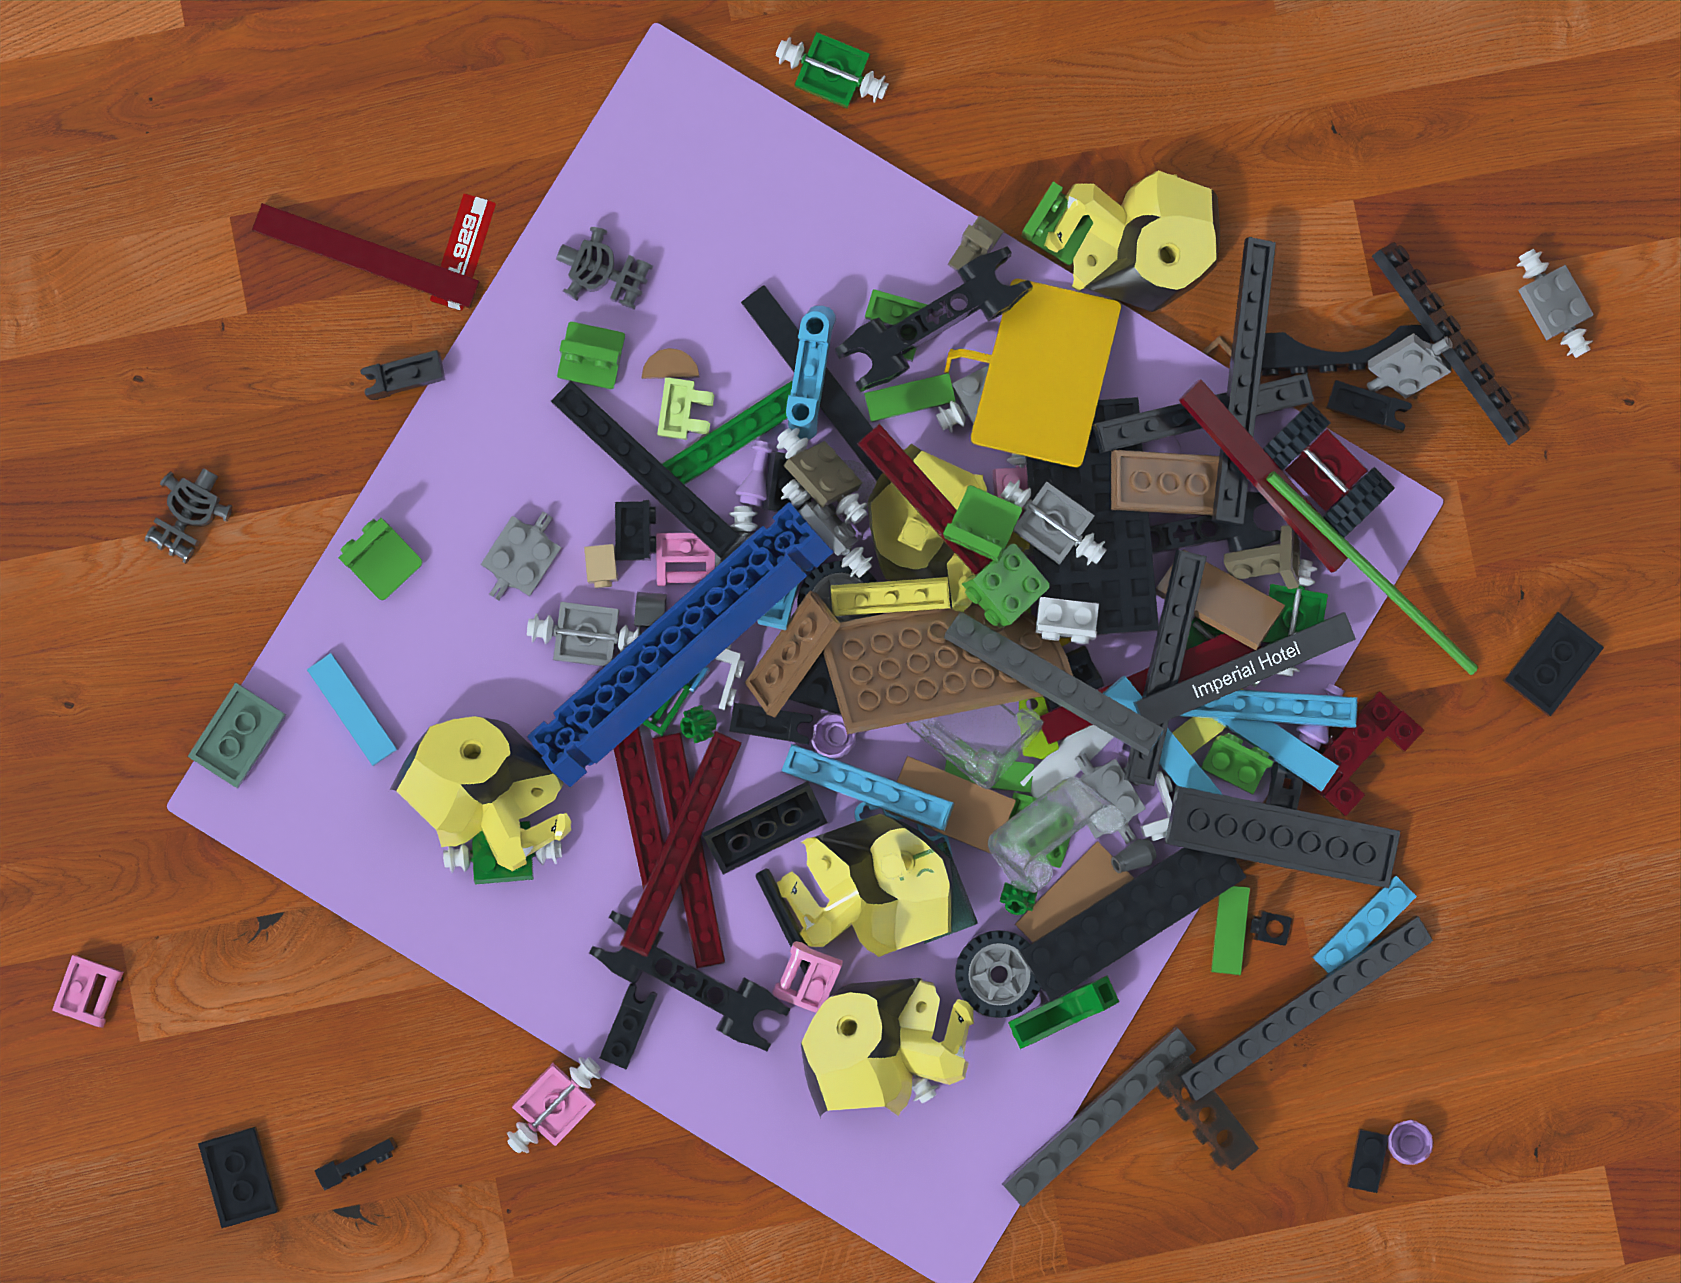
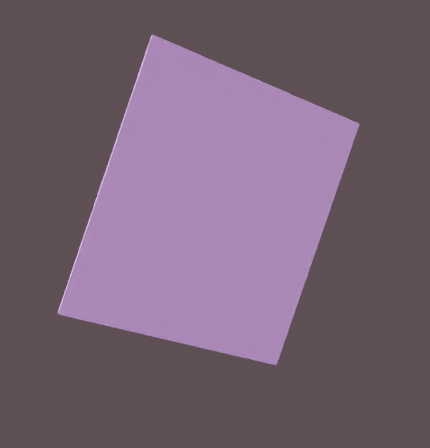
M654 23L442 361L446 380L427 385L241 684L250 692L285 713L286 716L239 788L232 786L194 761L169 800L167 809L579 1064L580 1057L585 1060L590 1057L601 1068L599 1074L605 1080L935 1283H973L1020 1206L1002 1183L1072 1120L1198 909L1065 993L1067 994L1082 985L1108 975L1120 1001L1116 1005L1022 1049L1019 1048L1016 1039L1013 1037L1008 1022L1048 1002L1041 988L1029 1007L1010 1017H988L973 1010L974 1024L969 1026L964 1059L969 1062L965 1079L951 1085L929 1079L928 1081L931 1085L939 1086L935 1089L937 1095L921 1103L919 1099L913 1101L916 1093L912 1090L909 1102L900 1112L899 1116L886 1107L829 1110L823 1113L820 1119L808 1088L801 1051V1042L816 1013L779 998L777 999L791 1008L787 1016L766 1009L760 1011L753 1021L755 1031L771 1043L766 1052L760 1048L739 1043L716 1030V1027L723 1016L722 1014L643 971L636 983L635 997L639 1001H645L653 991L658 995L628 1068H621L599 1058L631 982L612 973L589 952L592 946L613 953L622 949V946L619 944L625 931L608 917L612 910L632 917L643 893L614 749L597 764L587 765L585 767L587 773L571 787L564 783L553 802L531 815L519 819V822L530 821L531 827L557 814L567 813L571 820V831L561 840L562 858H557V864L551 858L546 859L544 865H541L537 857H533L534 880L475 885L473 862L471 860L466 872L459 866L455 867L454 872L451 873L450 867L445 868L443 850H448V846L441 847L436 829L397 791L390 790L407 756L430 726L472 716L495 719L508 723L535 748L527 736L543 721L549 724L556 717L553 712L597 674V671L604 668L603 666L553 660L556 637L552 636V639L545 644L543 638L537 637L532 642V636H527L529 618L534 619L535 613L538 614L539 620H546L548 615H550L554 625H558L561 602L619 609L616 632L620 634V630L625 625L628 626L629 631L635 632L638 628L634 626L637 592L667 594V612L698 584L666 583V586H657L656 553H651V561H616L618 581L612 582V587L595 588L594 584L587 582L584 547L614 544L615 546V502H642L643 500H650L651 507H656V524H651V536H656V533L692 532L551 403V400L569 382L557 377L561 359L560 345L561 341L565 340L569 322L625 333L614 389L611 390L577 382L573 383L661 464L706 435L688 432L687 440L657 435L665 378H641L643 366L648 358L657 351L668 348L682 350L690 355L696 363L699 378L674 379L694 381V390L713 392L715 395L713 406L692 403L690 419L709 421L711 423L709 433L790 381H793V371L741 304L744 299L765 285L798 330L800 329L802 318L811 307L825 306L833 310L836 315V321L832 330L826 367L873 429L880 424L903 450L912 443L920 450L965 471L983 475L987 492L994 495L993 470L998 468H1016L1018 466L1006 461V459L1012 456V453L972 443L971 433L974 424L969 415L965 416L964 427L959 424L953 426V433L949 429L943 431L936 418V415L940 413L938 407L871 422L864 395L867 392L947 374L944 373L950 349H967L992 355L1002 315L988 321L981 309L918 346L913 362L907 361L910 368L905 373L886 384L878 385L859 392L856 382L872 368L871 359L866 354L859 352L839 359L835 353V348L849 338L857 328L871 321L865 319V314L873 289L928 305L964 284L958 272L948 266V263L960 246L964 231L968 225L973 226L978 216L661 24ZM590 227L602 228L607 230V235H603L602 244L609 246L613 251L614 270L622 272L629 255L635 259L630 272L635 273L638 266L636 263L637 259L651 264L653 268L648 270L645 277L648 280L647 283H640L638 287L642 291V295L637 296L634 302L635 310L619 303V300H623L627 292L623 289L617 302L611 301L610 297L616 285V282L611 281V279L599 291L590 292L582 288L577 295L579 298L577 301L563 292L564 288L568 289L573 281L568 276L572 266L556 260L562 244L579 251L583 240H591L592 231H590ZM1004 232L991 251L994 252L1008 246L1012 252L1011 257L995 271L997 280L1003 285L1010 286L1012 280L1019 278L1115 300L1112 297L1086 288L1077 291L1072 287L1074 281L1072 273ZM593 249V261H597V249ZM602 251V264L609 266V256L606 252ZM588 270L581 280L586 278L591 272ZM597 275L590 284H596L603 276ZM627 277L625 284L632 286L634 280ZM957 298L951 302V306L955 310H963L967 306L966 302L962 299ZM1121 304V311L1098 400L1138 397L1139 411L1142 413L1180 404L1179 399L1200 379L1215 395L1227 392L1229 368ZM943 306V314L947 313L945 306ZM932 314L929 315L928 323L933 321L935 324H939L940 316L934 317ZM884 324L887 329L890 328V327H892V326H889V325ZM964 357L952 359L949 370L951 383L988 366L990 363ZM954 391L955 403L960 406L962 403ZM950 404L942 405L940 407L946 410L950 408ZM1292 407L1256 416L1254 440L1263 449L1300 411ZM819 408L817 434L808 440L806 449L823 441L833 448L835 453L863 482L860 488L851 494H859L857 500L859 504H868V498L877 482L821 408ZM788 419L685 486L729 526L734 524L735 517L730 516L729 513L734 512V507L747 506L739 503L741 496L736 494V490L753 470L757 451L752 449V446H755L756 441H763L773 444L772 450L774 452L787 453L785 448L777 449L779 443L777 439L783 431L788 429ZM1325 428L1309 445H1311L1328 428ZM1204 429L1175 435L1181 446V454L1219 456L1220 447ZM1328 429L1368 469V472L1375 467L1395 487L1360 524L1344 537L1394 585L1442 507L1443 499ZM768 453L767 461H766V465H765V470H764V475H765V480H766V482H767V474H768L770 453ZM1285 467L1282 470L1284 474L1323 517L1328 510L1325 512L1285 471L1287 468ZM1248 480L1247 491L1259 492ZM835 501L832 504L837 510L839 503ZM1270 503L1261 504L1253 512V520L1261 530H1281V526L1288 525ZM763 505L762 508L752 507L753 512H758L757 515L752 517V523L758 525V528L747 533H750V536H752L762 526L766 529L775 522L772 517L777 512L763 510ZM867 506L865 510L867 515L859 523H849L855 529V537L859 540L851 548L853 550L856 547H864L862 555L865 558L873 557L869 561L872 567L868 571L877 582L890 581L885 579L879 566L870 530ZM542 511L547 513L541 524L545 522L548 515L553 519L544 533L549 540L560 546L561 549L530 597L519 589L508 586L500 601H498L495 597L501 588L497 590L494 597L489 595L498 579L491 571L480 564L512 516L525 524L534 526ZM1149 512L1150 526L1205 515ZM844 513L837 515L842 522L846 520L847 516ZM380 518L384 519L423 562L422 566L386 600H379L352 570L346 567L338 558L343 554L340 551L341 548L351 539L358 540L364 534L362 532L363 527L372 519L378 521ZM1204 522L1201 525V531L1205 536L1212 537L1215 535L1216 528L1213 523ZM1191 524L1193 529L1187 532H1181L1180 528H1177L1173 537L1179 538L1180 542H1183L1184 537L1194 534L1195 524ZM1150 533L1151 546L1156 548L1158 547L1159 539L1155 534ZM1298 536L1301 542L1300 559L1312 561V567L1318 568V570L1311 572L1310 576L1315 583L1310 586H1304L1305 590L1328 594L1324 620L1345 612L1356 640L1295 665L1300 672H1294L1293 677L1275 674L1261 680L1256 687L1249 685L1247 688L1244 687L1242 689L1327 695L1323 688H1327L1329 683L1335 684L1387 598V595L1349 558L1337 571L1331 573ZM1227 540L1183 548L1190 553L1207 556L1206 562L1228 573L1224 565V554L1230 553ZM1280 540L1269 543L1262 547L1280 544ZM1176 550L1152 555L1155 589L1172 566ZM833 553L818 567L833 561H842L845 556L842 554L837 556ZM1026 556L1034 565V556ZM666 563V572L706 571V563ZM814 566L810 571H804L805 574L808 576L816 567ZM1280 573L1239 579L1268 595L1269 584L1286 586ZM805 579L799 583L791 616L797 609L798 594ZM1156 595L1159 624L1165 600ZM1037 600L1031 605V614L1035 617L1038 614ZM757 620L730 644V650L741 653L740 660L745 661L741 678L735 677L732 686L733 689H737L734 699L735 703L762 707L745 684V681L782 629L760 625ZM640 627V633H643L647 627ZM1157 631L1098 635L1094 640H1089V644L1071 642L1062 647L1066 654L1081 646H1086L1092 662L1102 677L1104 686L1101 688H1104L1118 681L1123 675L1128 677L1150 666ZM1262 642L1261 646L1263 647L1269 643ZM618 644L614 646L613 659L621 653ZM330 653L333 654L398 749L375 766L371 765L307 671L308 668ZM715 659L707 665L710 671L695 693L690 691L663 735L681 733L690 782H692L711 738L695 743L694 738L685 737L680 727L681 720L685 717L684 711L702 705L704 710H710L716 717L717 726L712 731L713 733L718 731L742 742L702 833L807 782L781 771L791 744L818 753L811 743L814 725L825 715L835 713L791 700L786 701L781 710L813 715L811 723H801L797 727L800 735L809 738V745L729 732L734 702L732 706L727 705L725 711L720 710L719 705L731 664ZM683 688L674 695L656 724L657 726L661 727L684 690ZM1029 699L1026 702V706L1028 709L1034 710L1037 708L1038 703L1035 699ZM1045 699L1048 712H1051V711L1055 710V709H1052V710L1050 709V707H1049V705H1048V703H1047V701H1046V699ZM1019 701L858 732L852 750L841 758H833L897 782L907 756L945 771L947 752L1034 764V768L1043 761L1038 758L1023 756ZM658 710L647 719L651 721ZM1177 716L1170 719L1168 729L1173 732L1191 717ZM1275 723L1298 739L1300 732L1296 728L1301 724ZM641 724L639 727L665 843L670 829L652 738L660 737L661 735ZM1225 728L1223 731H1221L1218 735L1215 736H1224V734L1230 733L1242 739L1241 737H1239L1227 728ZM1114 737L1090 760L1093 767L1103 766L1115 758L1121 768L1127 766L1128 759L1113 752L1119 739ZM1215 737L1191 755L1200 767ZM1063 738V739H1061V740H1058V741H1057V742H1058V745H1059L1065 738ZM1242 739V746L1248 749L1254 748L1253 745ZM1160 766L1158 771H1162L1163 776L1168 775ZM1272 767L1266 768L1253 795L1206 771L1204 772L1223 795L1263 803L1269 792ZM1080 770L1049 801V803L1078 813L1060 868L999 848L992 855L948 837L952 851V861L950 863L953 880L952 932L878 957L862 945L853 925H851L826 946L809 947L843 961L829 997L839 989L852 983L921 978L923 981L932 982L940 998L932 1039L937 1042L944 1041L953 1005L957 999L963 1000L957 988L955 977L957 960L963 948L978 935L996 930L1015 933L1023 937L1030 944L1033 943L1015 925L1024 914H1011L1006 910L1005 903L1000 902L1005 882L1011 884L1012 880L1018 878L1029 881L1032 885V890L1038 892L1036 903L1097 841L1114 857L1137 839L1150 840L1156 850V860L1152 861L1150 866L1129 870L1128 872L1134 878L1183 848L1165 844V838L1152 841L1151 836L1143 837L1140 826L1168 818L1156 780L1154 786L1146 784L1135 786L1130 781L1146 809L1133 816L1129 821L1128 825L1137 838L1132 841L1125 831L1130 840V843L1125 844L1118 829L1108 831L1097 839L1093 836L1065 789L1078 781L1082 774H1084ZM1170 778L1173 792H1170L1169 795L1171 798V802L1173 804L1175 789L1177 785ZM808 781L828 823L724 875L701 834L725 963L697 968L698 970L736 991L745 977L764 987L773 995V989L776 983H780L791 957V947L755 875L764 869H769L777 884L783 876L793 871L803 882L819 907L826 908L829 899L825 896L807 866L806 846L801 842L806 838H812L855 823V809L863 801ZM985 787L1011 799L1014 792L1033 797L1030 793ZM864 806L863 812L859 814L860 819H866L877 814H885L882 808L869 810L868 806ZM907 819L899 820L918 830L916 823ZM923 826V831L927 836L932 837L938 834V832ZM941 837L933 842L939 847L938 843H944V839ZM472 839L465 843L469 848V852L472 850ZM461 845L452 847L454 849H460ZM679 884L659 929L664 934L657 947L696 968L681 886ZM784 898L795 922L797 923L800 931H802L803 926L801 925L787 898ZM661 958L657 961L656 969L660 974L668 975L672 971V963L666 958ZM678 965L676 974L670 980L676 983V979L679 977L685 981V988L689 989L690 986L696 987L698 984L694 980L696 975L694 973H691L689 976L681 974L680 971L684 967ZM800 966L790 987L797 992L805 976ZM995 966L991 970V978L994 982L1000 983L1006 979L1007 971L1005 967ZM712 987L708 990L707 997L712 1003H720L724 998V993L719 987Z

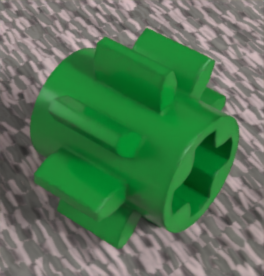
M702 705L683 712L685 717L682 718L680 727L685 737L694 738L695 743L714 737L712 731L716 729L717 721L713 712L704 710Z
M1021 878L1011 881V884L1004 883L1000 902L1005 903L1006 910L1011 914L1022 915L1027 910L1033 911L1038 892L1032 890V885L1029 881Z

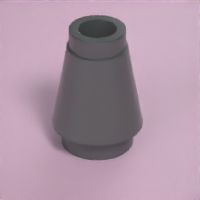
M1137 839L1116 854V856L1112 857L1111 864L1117 873L1150 866L1152 861L1156 860V850L1150 840Z

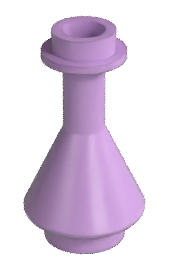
M756 441L755 446H752V449L757 451L753 470L736 490V494L741 496L739 503L762 508L763 501L767 499L764 470L768 453L774 452L772 450L773 444Z
M1330 683L1327 688H1323L1327 692V696L1343 697L1345 692ZM1301 724L1296 728L1300 732L1298 739L1317 750H1319L1321 744H1328L1329 726Z

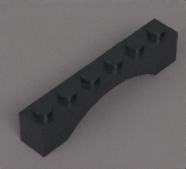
M1403 325L1374 345L1360 350L1332 352L1311 348L1294 340L1285 332L1265 333L1261 372L1262 376L1269 377L1277 376L1279 371L1290 370L1291 375L1308 374V369H1319L1320 373H1334L1340 367H1348L1349 372L1365 371L1366 366H1368V360L1413 333L1430 343V336L1422 325Z

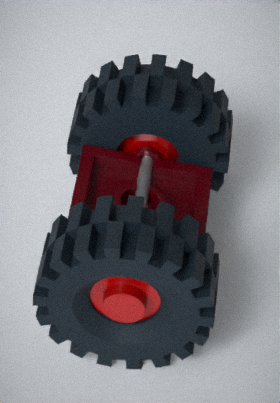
M1310 402L1263 450L1281 470L1287 467L1285 471L1325 512L1328 510L1323 518L1339 534L1345 537L1395 487L1375 467L1368 472V469L1328 429L1309 445L1331 423Z

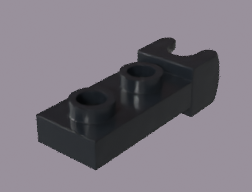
M438 350L382 365L376 364L364 367L360 370V373L368 380L376 379L375 384L364 391L366 397L370 400L390 397L391 394L446 380L441 355Z
M1335 380L1326 409L1381 426L1384 429L1402 433L1405 429V424L1395 419V412H1407L1411 409L1412 404Z
M734 702L729 732L809 745V738L800 735L797 727L801 723H811L813 715L780 710L776 717L767 715L762 707Z
M630 983L599 1057L624 1069L628 1068L658 995L653 991L649 994L647 1000L639 1001L635 997L637 985Z
M393 1137L340 1164L335 1159L314 1171L325 1191L347 1179L346 1173L349 1172L350 1176L353 1177L367 1170L366 1163L375 1159L377 1164L393 1157L391 1151L397 1148Z

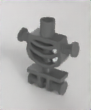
M590 227V231H592L591 240H583L579 251L562 244L556 260L572 266L568 276L573 281L568 289L564 288L563 292L577 301L579 299L577 295L582 288L590 292L599 291L611 279V281L616 282L610 297L611 301L617 302L623 289L627 292L624 299L619 300V303L635 310L634 302L637 296L642 295V291L638 287L640 283H647L648 280L645 277L648 270L653 268L651 264L637 259L636 263L638 266L635 273L630 272L635 259L629 255L622 272L614 270V254L609 246L602 244L603 235H607V230L602 228ZM593 249H597V261L592 260ZM602 251L606 252L609 256V266L602 264ZM589 270L591 273L586 278L581 280V278ZM597 275L603 276L596 284H590ZM627 277L634 280L632 286L625 284Z
M204 468L195 483L185 478H182L179 482L173 477L174 473L171 471L162 479L160 485L162 487L167 486L171 490L167 497V506L178 520H176L174 526H171L156 517L154 523L165 528L166 531L164 534L156 531L155 526H152L144 539L146 542L152 541L157 544V548L161 551L165 546L170 548L169 555L172 557L175 555L179 556L185 564L192 557L194 548L190 547L188 549L183 546L184 539L195 546H198L200 541L184 533L185 527L188 524L206 526L212 522L215 515L223 517V521L227 522L232 512V505L227 507L220 505V498L210 493L218 476ZM182 490L190 497L188 502L183 499L181 495ZM176 499L184 507L182 513H179L175 507ZM200 503L210 505L209 509H199L197 507ZM194 513L206 515L201 520H190ZM173 533L177 535L174 543L169 541Z

